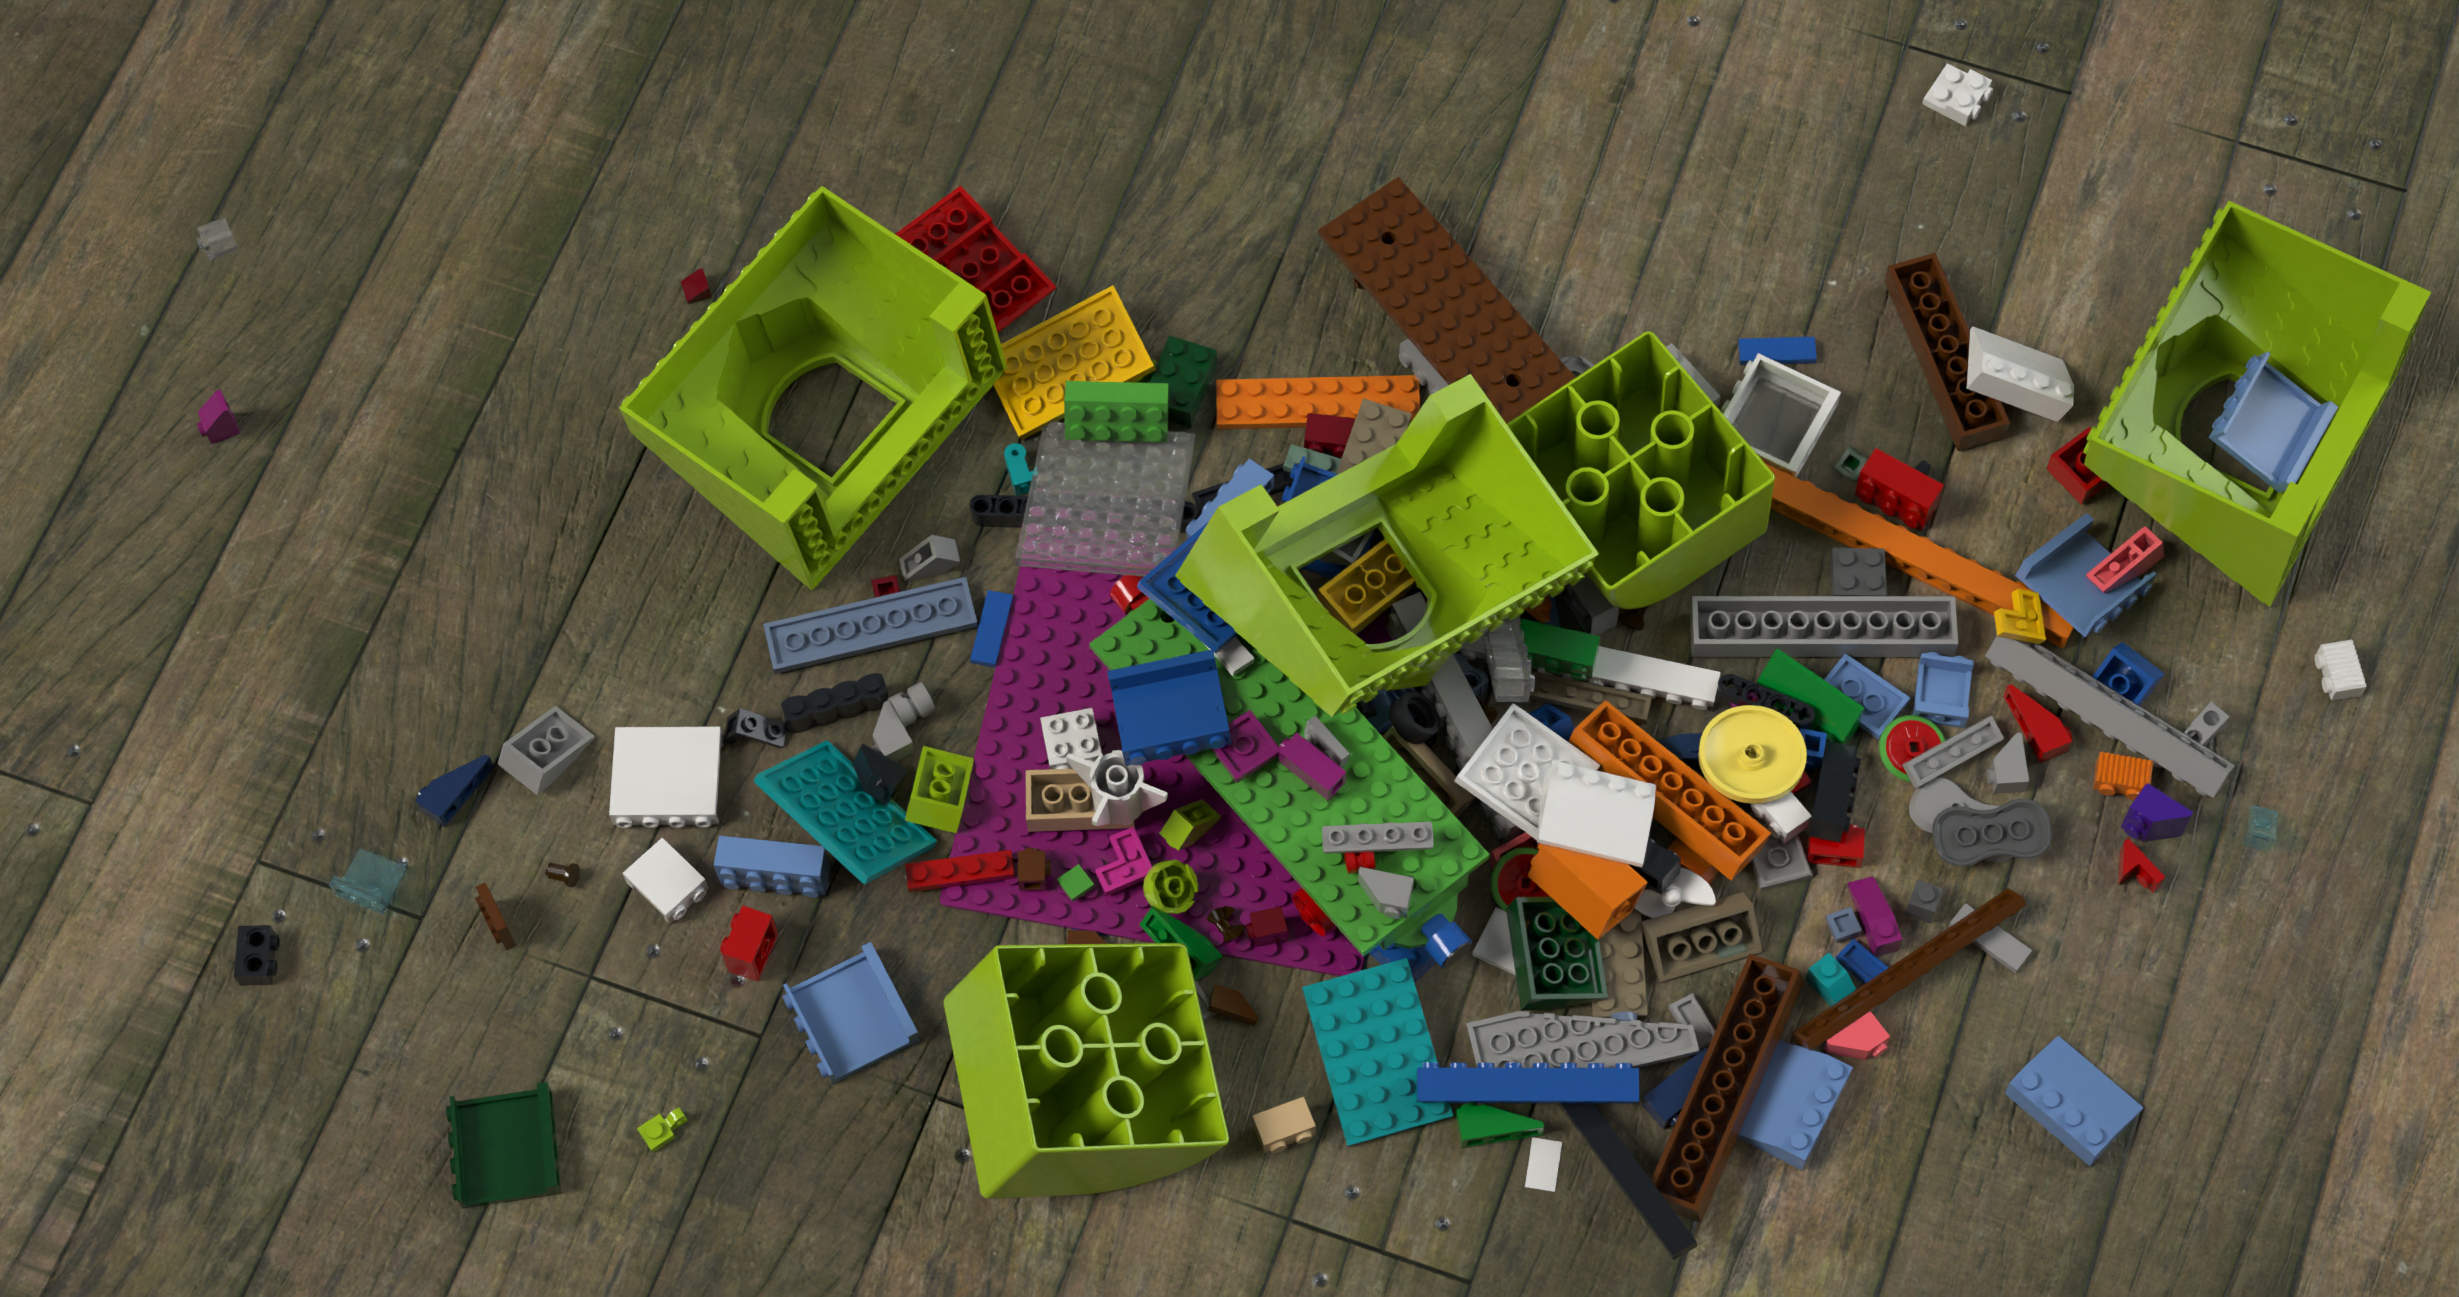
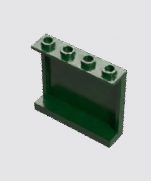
M548 1082L537 1083L536 1090L457 1101L454 1096H450V1106H446V1115L448 1122H452V1132H448L449 1146L454 1149V1158H450L451 1173L456 1176V1184H452V1195L454 1201L457 1200L462 1209L561 1194L553 1092Z

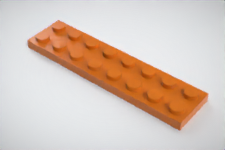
M1414 375L1216 380L1217 429L1306 427L1308 413L1356 418L1363 398L1411 413V423L1420 410L1419 381Z

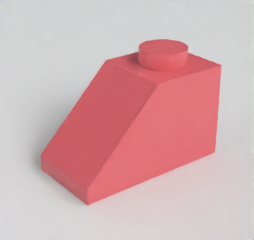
M1869 1011L1826 1040L1824 1050L1827 1054L1866 1060L1872 1055L1876 1058L1888 1049L1887 1044L1890 1035L1871 1011Z

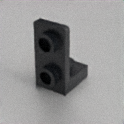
M740 708L727 717L723 742L734 744L739 739L746 737L781 748L784 746L787 724Z

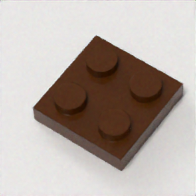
M485 882L476 886L479 896L475 900L496 943L502 942L506 950L515 947L516 944Z

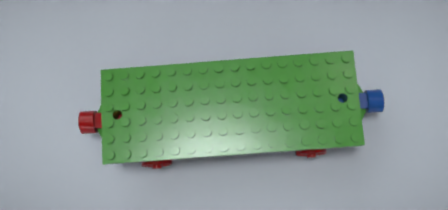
M1138 570L1131 571L1121 577L1110 591L1109 596L1127 616L1089 643L1090 649L1109 670H1115L1209 650L1198 638L1137 588L1138 582L1144 577ZM1238 634L1236 638L1254 657V663L1232 676L1215 657L1228 724L1251 710L1279 747L1286 738L1289 737L1291 739L1296 732L1305 739L1304 730L1306 723L1309 719L1316 716L1350 753L1347 764L1342 767L1346 771V783L1327 801L1279 762V757L1236 783L1211 749L1198 751L1191 755H1184L1299 883L1301 888L1292 894V900L1301 918L1316 933L1326 937L1338 927L1363 957L1378 945L1384 951L1392 944L1395 947L1406 949L1425 946V950L1442 969L1452 966L1468 952L1472 945V940L1453 922L1457 913V894L1468 886V875L1487 861L1490 854L1356 707L1345 715L1340 712L1331 717L1314 703L1311 697L1291 682L1289 677L1257 652L1255 647ZM1389 822L1432 823L1433 849L1373 852L1375 870L1414 878L1407 918L1392 919L1386 917L1384 913H1379L1359 884L1358 871L1357 873L1347 874L1344 853H1323V826L1357 825L1363 823L1384 824Z

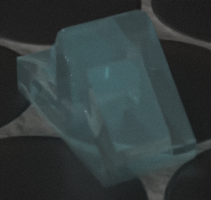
M2251 805L2242 845L2269 851L2276 839L2278 812Z

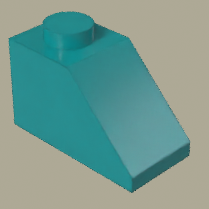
M1827 953L1808 969L1805 980L1830 1007L1856 990L1847 971L1830 953Z

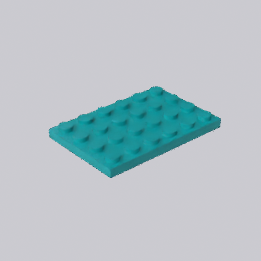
M828 740L758 773L754 783L864 885L933 849L937 842L921 825L905 821L906 812L892 799L886 805L864 792L852 765L853 763Z
M1407 958L1302 987L1347 1146L1453 1117L1450 1103H1417V1067H1422V1063L1438 1062Z

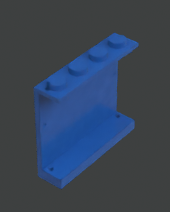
M1213 649L1107 671L1121 739L1122 754L1126 766L1141 765L1158 759L1167 760L1173 756L1191 755L1198 751L1212 748L1220 749L1232 744Z

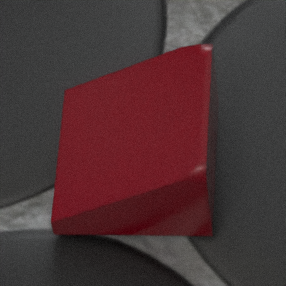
M703 268L698 269L681 281L688 304L712 297Z
M897 574L871 579L875 598L900 592Z

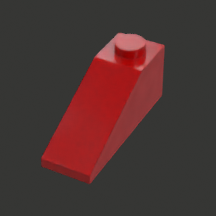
M2008 685L2003 697L2038 762L2042 763L2068 752L2073 739L2067 726L2064 727L2058 717L2014 685Z

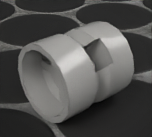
M922 682L909 687L906 694L900 692L888 698L904 728L915 723L918 716L925 718L936 712L933 701Z

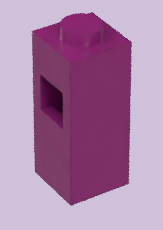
M1297 732L1291 739L1289 737L1286 738L1279 746V762L1327 801L1346 783V771Z

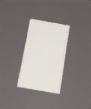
M1532 1137L1525 1187L1555 1192L1562 1142Z

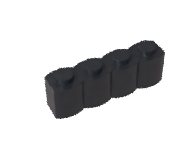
M873 673L863 676L858 681L841 682L832 689L820 688L812 691L807 696H792L784 700L781 706L789 732L801 733L809 730L814 725L824 726L837 721L839 718L856 717L865 710H880L884 702L888 701L889 696L883 675Z

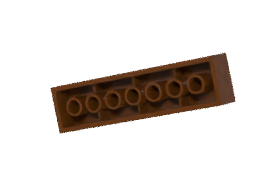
M1936 253L1888 266L1884 282L1957 451L2005 438L2010 422L2001 401L1967 389L1970 330Z

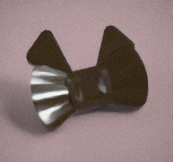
M1651 605L1632 609L1631 613L1619 615V621L1630 629L1642 630L1644 629L1643 617L1645 611Z
M1229 906L1215 908L1207 917V921L1215 924L1219 932L1223 933V939L1226 943L1238 939L1239 936L1243 935L1245 929L1243 924L1231 925L1227 921L1235 911V908Z

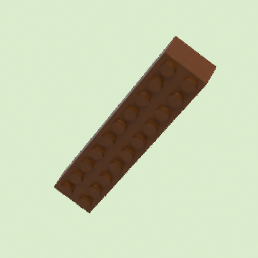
M1749 954L1651 1179L1674 1212L1679 1216L1699 1223L1703 1221L1803 986L1799 969Z

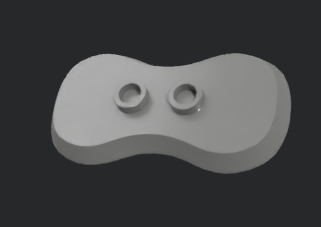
M1935 777L1915 789L1909 803V814L1919 828L1932 833L1934 819L1941 811L1947 808L1961 806L1976 810H1991L2002 805L1980 802L1969 796L1954 781L1944 777ZM1994 855L1984 860L2004 862L2012 858V856Z

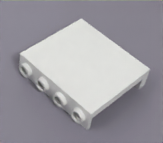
M615 727L609 816L613 825L621 828H629L632 825H643L648 828H655L658 825H670L671 827L680 828L685 825L710 827L711 825L719 824L717 801L720 749L723 747L724 738L721 727Z

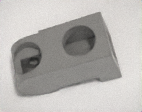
M2210 702L2191 723V726L2184 734L2205 747L2227 725L2230 716Z

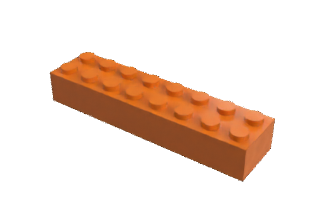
M1606 700L1574 729L1568 741L1600 764L1597 771L1655 784V804L1652 817L1730 880L1763 849L1771 834L1770 831L1730 799L1718 792L1709 782Z

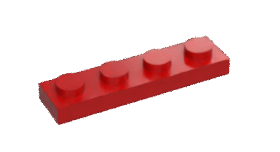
M1011 850L905 864L909 893L1015 878Z

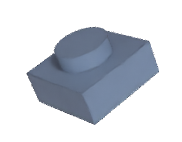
M1852 907L1826 915L1825 920L1836 943L1861 934L1862 929Z

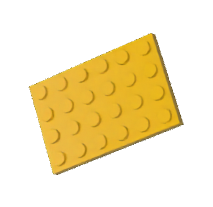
M1114 285L1002 343L1001 347L1008 369L1004 370V374L993 385L1018 437L1023 440L1065 418L1064 398L1066 381L1134 382L1155 371L1156 368Z

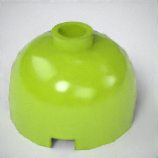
M1167 860L1157 863L1149 869L1144 878V896L1150 906H1154L1168 914L1185 912L1194 903L1192 901L1194 892H1198L1197 877L1189 865L1183 864L1178 860Z

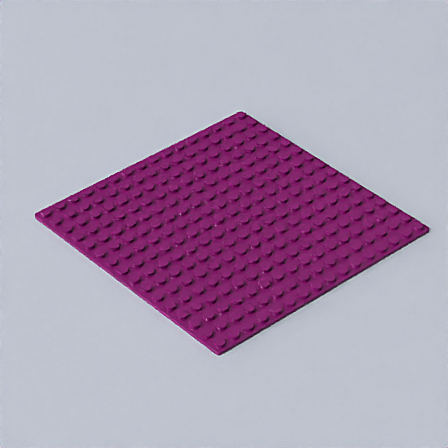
M1031 527L1029 529L974 755L965 803L950 858L1011 850L1015 878L942 888L940 896L942 906L1074 930L1095 931L1097 934L1155 943L1139 925L1152 907L1144 896V881L1106 896L1095 874V869L1118 860L1109 837L1129 828L1028 832L1026 822V770L1050 769L1040 719L1046 716L1092 708L1101 753L1105 756L1114 750L1122 751L1114 701L1107 673L1110 670L1090 649L1089 643L1127 616L1109 596L1115 583L1121 577L1134 570H1138L1143 576H1146L1175 550L1039 527ZM1424 594L1422 596L1427 604L1428 599ZM1391 607L1375 618L1356 636L1364 641L1365 644H1381L1394 641L1387 631ZM1379 732V733H1380L1381 736H1383L1386 732ZM1184 754L1173 756L1167 760L1158 759L1141 764L1145 784L1168 793L1165 802L1143 811L1134 820L1135 831L1153 867L1155 864L1163 861L1178 860L1192 868L1198 882V892H1194V898L1192 899L1194 901L1193 905L1185 912L1170 914L1171 916L1205 936L1222 956L1339 977L1362 971L1364 957L1338 927L1326 937H1322L1305 923L1292 900V894L1301 888L1299 883ZM1203 799L1221 817L1193 845L1178 851L1176 848L1171 847L1159 833L1175 809ZM1027 848H1038L1040 851L1045 850L1046 860H1051V876H1046V890H1019L1018 851H1024ZM1079 864L1094 883L1095 888L1072 902L1058 884L1057 878ZM1223 906L1235 908V911L1227 921L1231 925H1245L1243 935L1233 942L1226 943L1223 939V933L1219 932L1215 924L1207 921L1208 915L1215 908H1223ZM1281 906L1288 930V940L1256 947L1254 938L1249 939L1246 923H1250V913Z

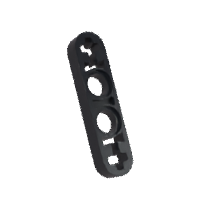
M1725 674L1718 681V695L1728 702L1738 706L1755 705L1772 709L1771 705L1773 703L1780 702L1786 708L1779 713L1792 721L1798 730H1808L1814 724L1815 711L1812 706L1733 674ZM1730 684L1734 685V688H1731L1729 691L1725 690V687H1728ZM1744 688L1742 696H1739V692L1741 693V689ZM1755 692L1761 696V699L1757 702H1751L1746 696L1749 693ZM1790 708H1793V712L1791 711V716H1788L1790 713ZM1803 713L1807 714V718L1803 720L1798 719V716H1802Z

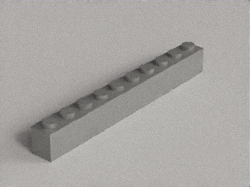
M1996 636L1985 655L1995 667L2006 669L2013 673V677L2022 683H2029L2042 696H2050L2058 701V705L2067 711H2074L2089 725L2095 724L2103 729V733L2112 739H2119L2126 744L2130 751L2137 754L2141 753L2148 757L2149 760L2153 761L2154 766L2164 767L2169 770L2175 779L2193 785L2195 790L2203 796L2214 798L2235 767L2229 761L2039 644Z

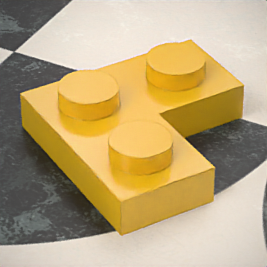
M2016 589L2011 593L2014 611L1999 608L1994 612L1997 636L2041 644L2046 641L2039 593Z

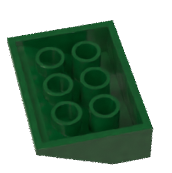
M1516 897L1506 908L1521 1011L1550 1010L1607 1000L1608 994L1599 940L1551 897Z

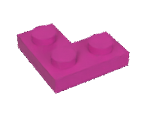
M1134 827L1109 837L1118 860L1095 869V874L1106 896L1144 881L1149 869L1152 868Z

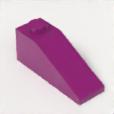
M1874 877L1847 883L1871 953L1877 957L1899 951L1903 940L1894 914Z

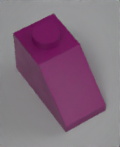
M221 389L215 391L198 411L201 422L197 423L201 436H207L211 444L240 434L234 415Z

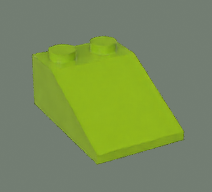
M923 746L905 821L957 833L974 758Z

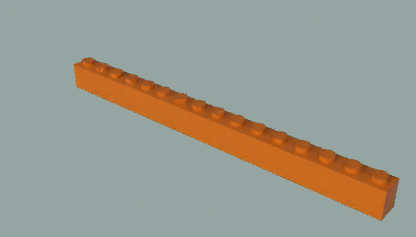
M1762 459L1775 475L1770 509L1851 548L1885 549L1886 565L1951 596H1955V598L1993 616L1994 612L1999 608L2014 611L2011 593L2016 589L2032 591L2022 582H2014L1996 570H1989L1981 566L1973 559L1959 556L1950 548L1940 547L1927 537H1919L1911 533L1904 526H1896L1886 521L1881 515L1871 514L1863 510L1858 504L1848 503L1832 492H1825L1816 488L1809 481H1802L1793 477L1786 470H1779L1770 466L1768 462ZM2040 598L2046 641L2064 649L2074 627Z

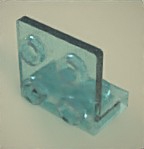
M359 849L343 879L333 875L329 886L337 897L383 915L407 869L401 864Z

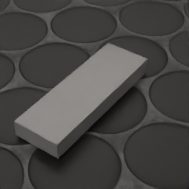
M1965 903L1952 919L1949 927L1975 909ZM1997 925L1994 929L1985 932L1973 942V944L2015 974L2032 953L2030 948Z

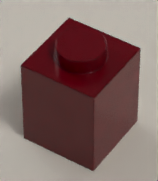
M1281 906L1250 913V923H1246L1249 939L1254 938L1256 947L1288 940V930Z

